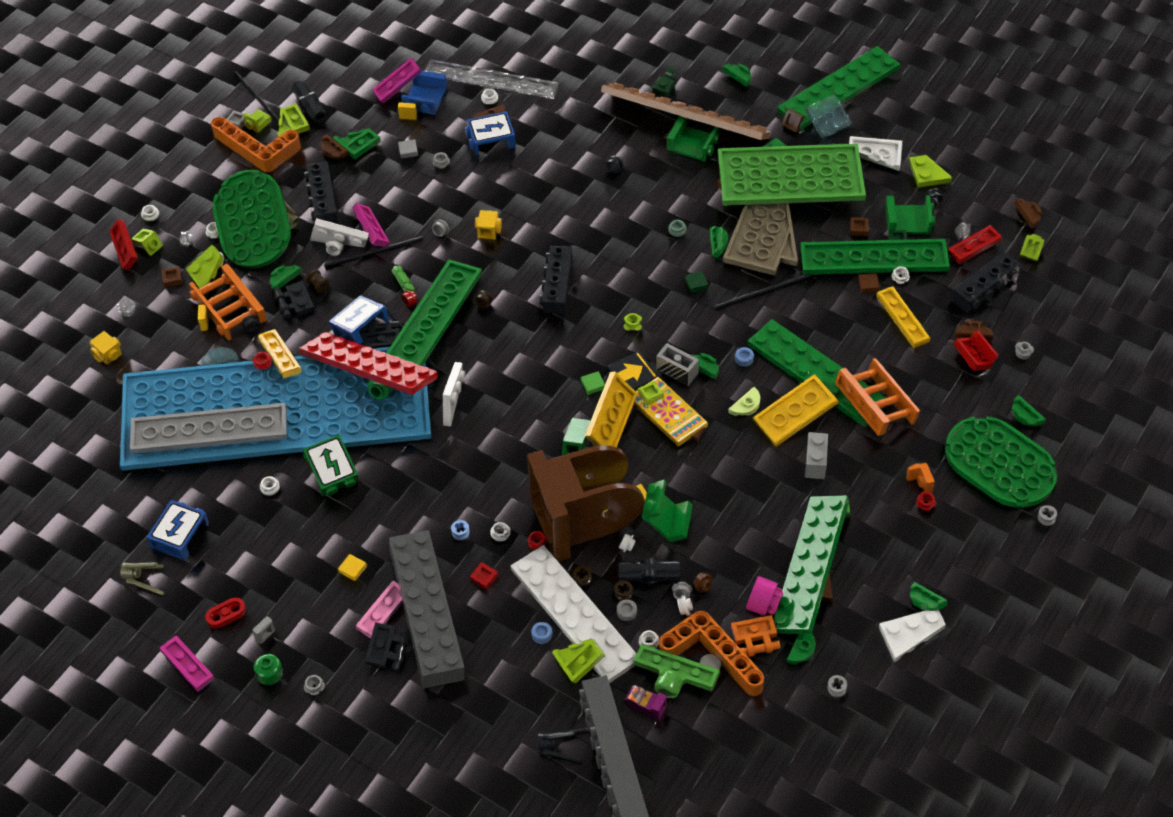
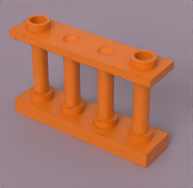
M225 264L221 266L223 274L219 279L200 289L193 282L189 283L191 288L189 294L194 302L197 301L200 305L206 306L209 317L216 324L217 331L229 341L231 340L229 330L241 324L246 316L255 315L260 324L267 319L261 304L231 267ZM223 284L230 285V289L209 300H206L203 296ZM232 295L239 296L238 301L217 312L212 307ZM247 306L248 312L227 323H224L221 319L238 308Z
M876 358L872 360L868 371L856 375H851L846 368L839 370L834 383L878 436L885 434L890 422L904 417L911 425L915 424L920 410ZM872 377L877 384L862 388L858 382ZM883 390L888 398L874 402L869 395ZM894 404L899 409L897 412L885 415L880 408Z

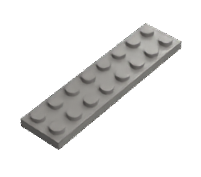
M286 403L131 418L130 451L131 454L287 439Z

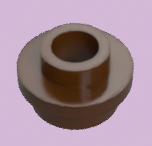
M705 573L697 575L693 582L696 591L699 593L708 591L712 586L713 578Z

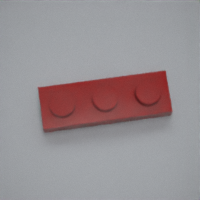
M117 219L109 233L122 269L129 270L138 257L125 222Z
M990 225L948 248V254L958 264H961L999 243L1002 240V236Z

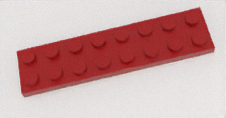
M328 332L320 334L317 338L300 347L301 355L410 395L415 394L438 378L437 371L428 367L417 365Z

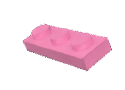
M395 581L390 583L357 623L356 629L371 638L375 622L382 624L388 622L402 605L398 583Z

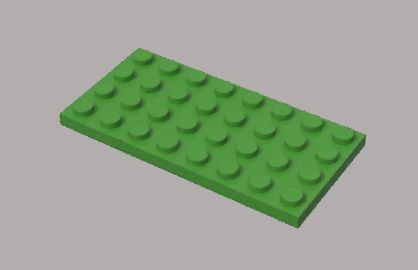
M858 144L718 149L723 205L861 201L866 199Z

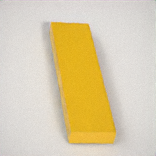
M893 286L877 292L876 297L913 348L930 342L929 335Z
M275 329L258 335L260 343L267 354L271 356L273 363L283 378L301 373V367Z

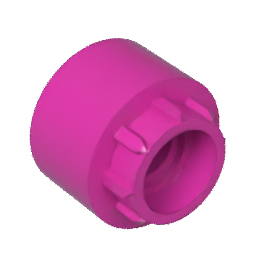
M758 576L746 609L762 616H766V613L774 615L782 598L783 590L777 587L778 583Z

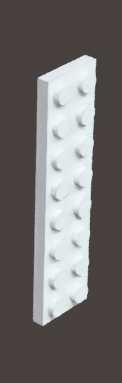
M544 545L511 565L512 572L573 644H580L588 639H594L606 655L593 667L600 677L607 675L610 683L636 666L633 661L636 652Z

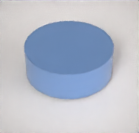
M743 347L736 351L735 361L738 365L749 366L753 363L754 353L751 349Z
M539 622L532 627L531 633L535 642L544 644L551 640L552 628L548 623Z

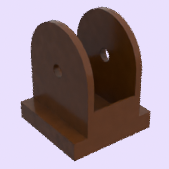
M608 445L594 446L546 460L543 450L527 454L531 502L544 535L547 538L551 553L558 562L571 558L570 546L607 536L625 528L640 515L644 508L645 499L641 490L631 484L619 483L625 476L629 464L625 453L617 447Z

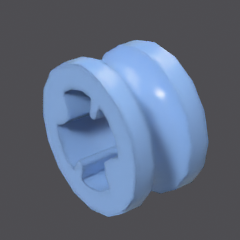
M457 520L451 526L452 536L456 540H464L470 534L469 525L464 520ZM459 528L460 530V528H464V531L462 532L461 530V532H457V529Z

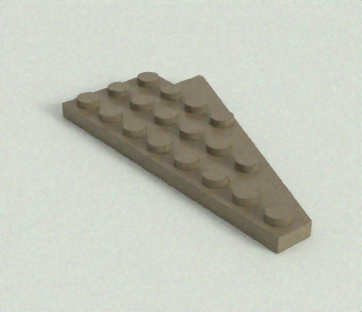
M789 203L745 205L723 256V262L771 275L776 274L780 262L797 266L798 258Z

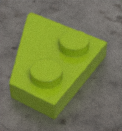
M296 103L280 109L278 137L287 130H295L298 134L310 130L308 122Z
M927 155L909 157V165L918 187L951 183V176Z
M211 245L186 270L198 287L201 288L209 284L211 278H215L224 258L217 248Z
M594 639L584 640L580 644L575 643L568 645V648L552 651L559 664L574 683H577L606 656Z

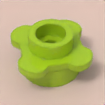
M630 313L624 317L625 325L623 327L625 330L639 331L642 329V325H640L642 321L641 316Z

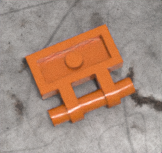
M772 615L731 623L735 642L737 645L745 644V647L740 649L748 657H753L755 654L766 652V654L772 653L773 650L781 648L779 641L771 642L770 639L777 637ZM763 640L764 644L754 646L752 644L753 641Z

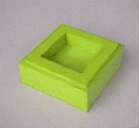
M655 381L638 388V394L647 406L664 398V393Z

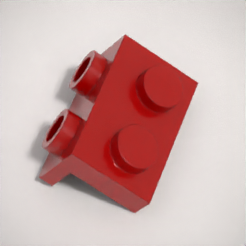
M975 330L970 338L956 339L953 343L958 353L963 356L969 367L974 371L990 369L998 358L996 351L979 330Z

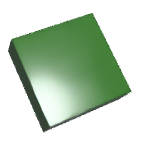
M599 371L581 377V382L587 395L602 391L605 387Z

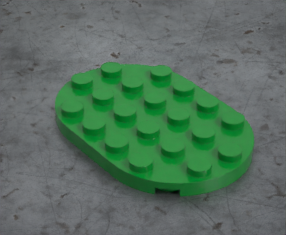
M245 170L235 173L221 184L222 187L218 194H215L213 200V214L220 243L226 256L236 265L249 269L261 268L277 260L283 254L290 241L291 226L282 191L270 175L259 170Z
M987 416L986 419L971 417L956 424L949 432L945 453L950 466L957 474L995 501L1011 507H1030L1043 502L1054 490L1057 474L1055 462L1051 455L1040 445L1006 422Z

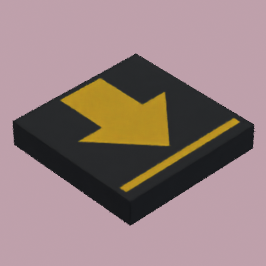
M640 350L607 366L609 373L616 372L635 391L659 377Z

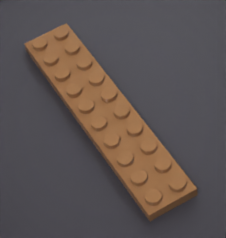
M619 83L602 85L601 92L756 139L763 140L770 137L771 132L766 131L767 128L764 126H750V122L743 120L734 121L733 117L726 115L719 117L718 113L713 111L702 112L700 107H686V103L679 101L670 102L671 99L666 97L655 98L653 93H639V89L632 87L623 88L624 85Z

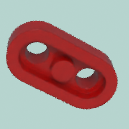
M231 598L209 609L205 615L208 626L218 629L243 617L246 612L244 601L240 598Z

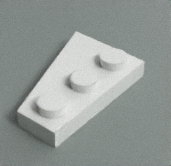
M850 136L849 144H858L860 158L900 171L902 141Z
M316 218L310 241L326 243L329 240L335 239L342 245L365 247L369 233Z
M454 363L443 392V426H451L458 395L461 391V383L465 380V371H462V363Z
M926 610L880 623L879 629L893 661L896 662L902 655L914 650L915 646L923 641H927L945 629L946 624L939 610Z

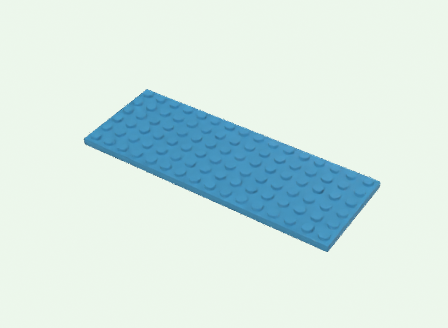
M390 347L374 349L387 353ZM294 356L301 367V373L287 378L282 377L273 361L271 366L265 370L256 369L253 361L126 373L123 374L120 467L121 470H132L303 452L304 448L338 434L345 447L432 439L428 388L425 386L413 395L395 389L386 399L377 400L368 391L369 379L306 356ZM286 403L287 439L131 454L130 451L131 418Z

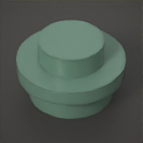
M674 220L669 225L668 231L672 236L680 237L686 233V225L681 220Z

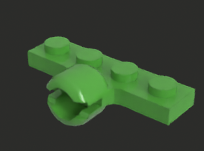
M641 644L633 660L634 665L659 674L655 683V691L666 695L668 699L677 697L682 685L685 683L713 691L720 675V670L644 644Z

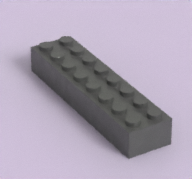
M429 530L389 537L392 563L400 588L402 604L423 688L464 680V664Z
M605 675L582 681V689L579 690L580 706L582 713L585 712L587 731L591 733L592 749L596 750V763L598 769H601L602 784L604 788H607V801L609 808L613 810L612 817H649L608 677Z

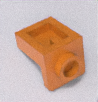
M927 463L914 464L908 467L907 480L917 479L919 487H922L924 492L933 493L935 481Z

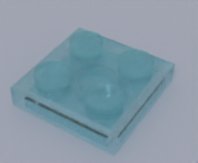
M835 94L805 109L822 139L852 124Z

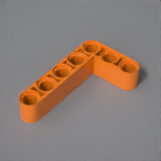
M215 117L211 121L213 134L217 140L264 172L273 171L301 148L299 135L295 130L285 131L265 146L223 117Z
M704 611L695 612L660 637L659 650L676 656L700 641L711 654L716 655L720 659L723 668L747 694L757 696L762 693L764 686L763 673L708 613ZM742 666L744 669H738L737 667ZM756 681L758 682V684H752L750 682Z

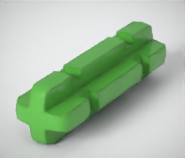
M394 266L392 273L401 288H403V291H415L414 286L402 267Z

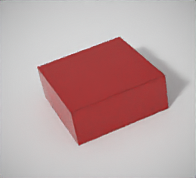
M481 562L470 575V581L487 590L498 577V572Z

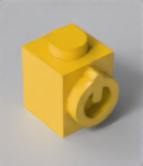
M480 210L479 217L475 218L478 238L496 239V234L501 233L502 218H498L497 211Z
M105 331L90 341L92 347L90 352L98 362L103 361L108 365L122 355L120 350L121 344L118 339L112 338Z

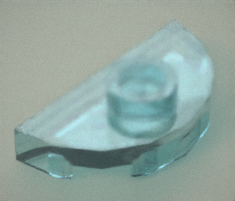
M214 348L204 355L201 366L233 363L239 361L236 352L230 348Z

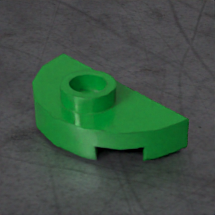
M729 63L722 66V71L745 87L750 84V70L745 65L740 63L738 65H730Z
M714 226L709 229L712 256L718 258L727 246L728 234L723 228Z
M282 265L276 268L271 273L270 278L272 290L274 291V289L281 288L302 273V269L297 265L286 267Z
M704 353L694 355L693 357L699 359L698 371L716 380L719 373L716 360Z
M1018 395L1014 399L1012 413L1017 421L1027 426H1040L1045 423L1046 419L1022 397Z
M916 582L912 584L910 598L912 603L918 608L934 611L947 606L946 599Z
M813 634L798 635L787 658V663L796 665L797 663L810 660L816 646Z

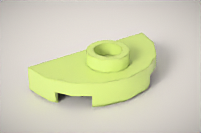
M753 387L728 409V413L734 416H750L755 413L760 405L759 391Z

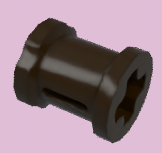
M318 269L310 271L306 276V281L312 284L318 293L328 289L330 282L321 276V272Z

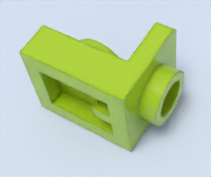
M259 109L252 115L247 112L243 114L245 126L256 132H260L272 121L270 115Z
M143 228L131 238L133 244L144 247L148 255L154 254L163 246L156 232Z
M1035 234L1027 235L1020 257L1037 262L1044 246L1042 237Z

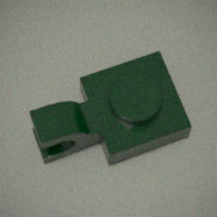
M668 67L665 77H658L652 86V92L668 97L675 86V81H673L675 79V74H673L675 72L674 67Z

